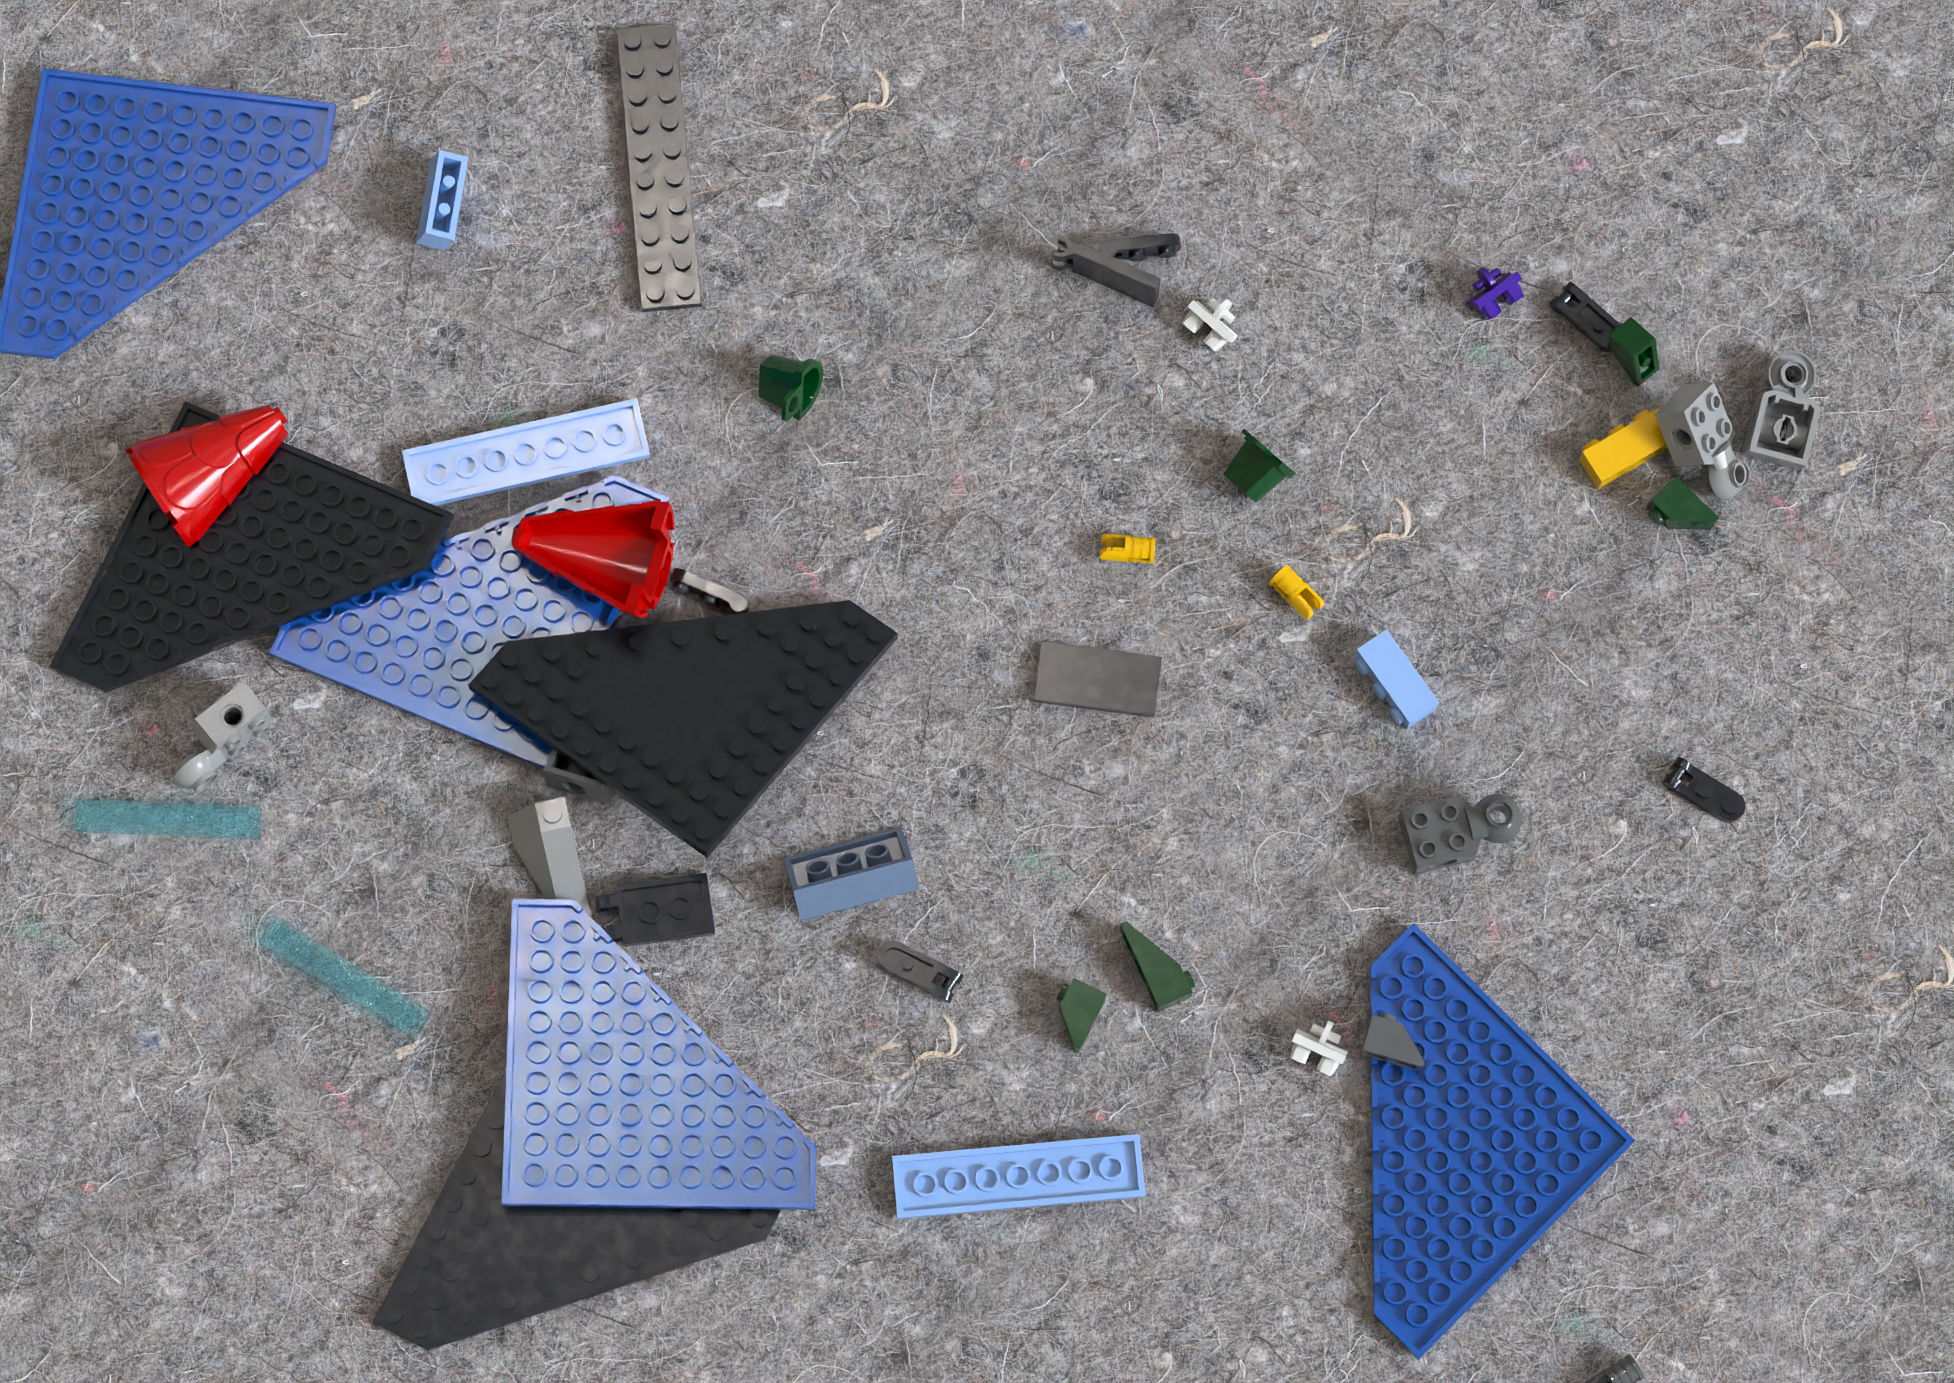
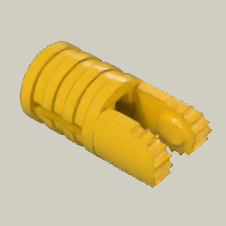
M1102 534L1101 542L1106 548L1101 549L1100 559L1154 564L1156 537Z
M1288 564L1277 572L1268 583L1306 620L1313 616L1312 608L1319 610L1325 604L1323 599Z

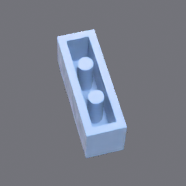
M439 150L430 160L416 239L417 244L444 251L454 241L468 157Z
M1387 629L1356 650L1354 656L1356 660H1354L1357 669L1363 676L1367 674L1374 683L1372 685L1373 691L1380 700L1385 699L1390 705L1391 709H1389V712L1398 725L1402 723L1408 729L1437 709L1439 705L1438 700Z

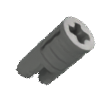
M1628 1354L1624 1359L1619 1360L1616 1364L1611 1365L1610 1368H1606L1584 1383H1637L1638 1380L1644 1379V1375L1633 1357Z

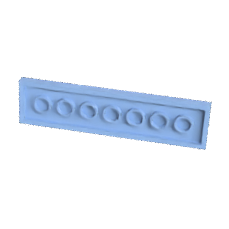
M637 398L402 450L411 496L435 506L651 458Z
M1140 1134L892 1156L897 1219L1143 1198L1146 1196Z

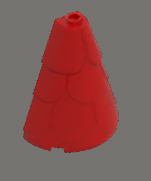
M269 404L218 417V420L184 427L179 431L144 439L125 448V451L129 454L131 462L151 494L172 522L173 527L184 543L189 547L201 539L226 506L233 502L253 475H257L288 435L283 426L288 421L278 406L272 409Z
M655 500L615 507L611 505L577 512L566 510L521 518L518 528H515L513 531L512 546L517 553L553 576L566 579L587 594L595 595L626 615L645 618L648 616L646 610H654L657 606L670 573L674 543L671 542L669 530L675 529L674 514L670 502Z

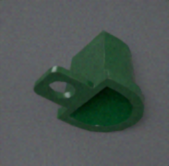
M770 355L760 364L759 397L782 408L781 419L783 421H789L792 416L800 421L813 406L819 394L823 378L822 364L815 359L799 361Z
M1243 429L1241 432L1245 435L1244 439L1246 441L1223 475L1257 503L1286 477L1291 479L1296 473L1247 430Z

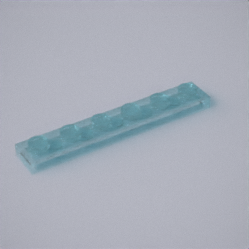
M77 800L75 830L77 832L260 840L262 808Z
M276 916L259 940L260 945L413 1039H416L432 1014L431 1011Z

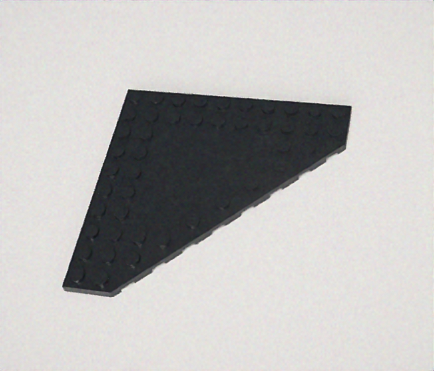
M185 401L169 433L179 431L184 427L218 420L219 415ZM282 442L258 474L253 475L233 502L226 506L201 539L187 547L173 527L172 522L143 482L49 667L53 671L107 693L428 570L454 516L447 510Z
M850 600L507 641L468 685L470 691L708 858L898 639V634Z
M505 1070L372 1322L431 1351L456 1341H462L483 1334V1332L504 1327L541 1313H547L584 1299L608 1293L611 1290L626 1285L629 1286L669 1271L672 1272L693 1265L696 1262L766 1241L781 1210L502 1206Z

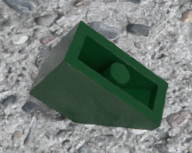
M1632 317L1624 323L1617 324L1612 329L1609 335L1611 351L1632 382L1639 387L1660 369L1656 338Z
M1677 476L1652 498L1647 506V509L1650 511V517L1657 524H1663L1668 529L1711 530L1719 519Z
M1075 978L1072 979L1070 985L1064 983L1057 1000L1061 1001L1059 1011L1074 1052L1079 1053L1105 1002L1107 994Z

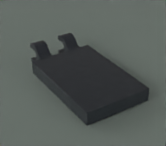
M1059 237L1058 243L1063 246H1059L1057 251H1052L1051 267L1053 269L1062 271L1072 268L1074 273L1154 307L1159 294L1161 278L1082 243L1077 245L1067 237Z
M707 873L615 885L616 894L595 897L596 912H606L618 908L620 924L600 927L613 940L622 938L623 947L715 935Z

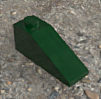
M1127 921L1121 923L1120 932L1157 1012L1191 998L1193 993L1191 988H1194L1195 984L1189 971L1183 972L1178 962Z

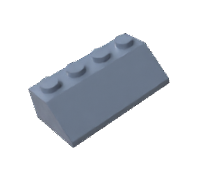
M901 827L783 858L800 921L815 919L835 911H845L853 906L865 903H875L883 898L904 895L919 889L912 856Z

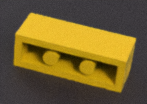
M1659 408L1652 412L1646 409L1633 418L1634 422L1624 427L1623 424H1620L1608 432L1609 436L1599 442L1596 438L1583 446L1582 449L1584 451H1582L1579 461L1597 489L1668 449L1654 415Z

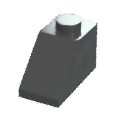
M1378 1013V1016H1371L1360 1055L1420 1072L1424 1065V1059L1403 1023L1397 1022L1395 1016L1387 1013Z

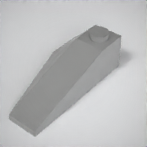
M565 797L534 803L507 816L513 846L544 898L575 900L592 919Z

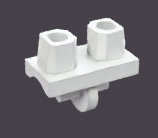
M1212 298L1208 306L1215 312L1211 313L1199 301L1193 300L1187 306L1191 310L1182 323L1195 334L1205 322L1213 328L1203 341L1214 351H1218L1227 342L1233 343L1238 335L1220 320L1223 318L1229 324L1234 321L1236 317L1228 311L1232 306V302L1227 299L1220 304Z
M1328 1021L1325 1028L1314 1023L1310 1032L1320 1036V1038L1297 1028L1292 1039L1294 1044L1290 1058L1305 1064L1312 1050L1323 1055L1317 1070L1332 1076L1339 1063L1343 1064L1348 1051L1326 1042L1327 1039L1338 1044L1341 1038L1340 1035L1331 1032L1334 1023Z

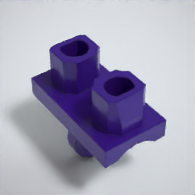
M1484 267L1477 270L1479 280L1472 285L1476 291L1483 287L1485 289L1466 302L1470 310L1477 309L1485 320H1491L1502 312L1495 301V298L1502 294L1508 305H1512L1523 298L1524 294L1518 283L1522 278L1518 272L1513 274L1508 272L1495 281L1501 275L1498 268L1493 269L1491 272Z

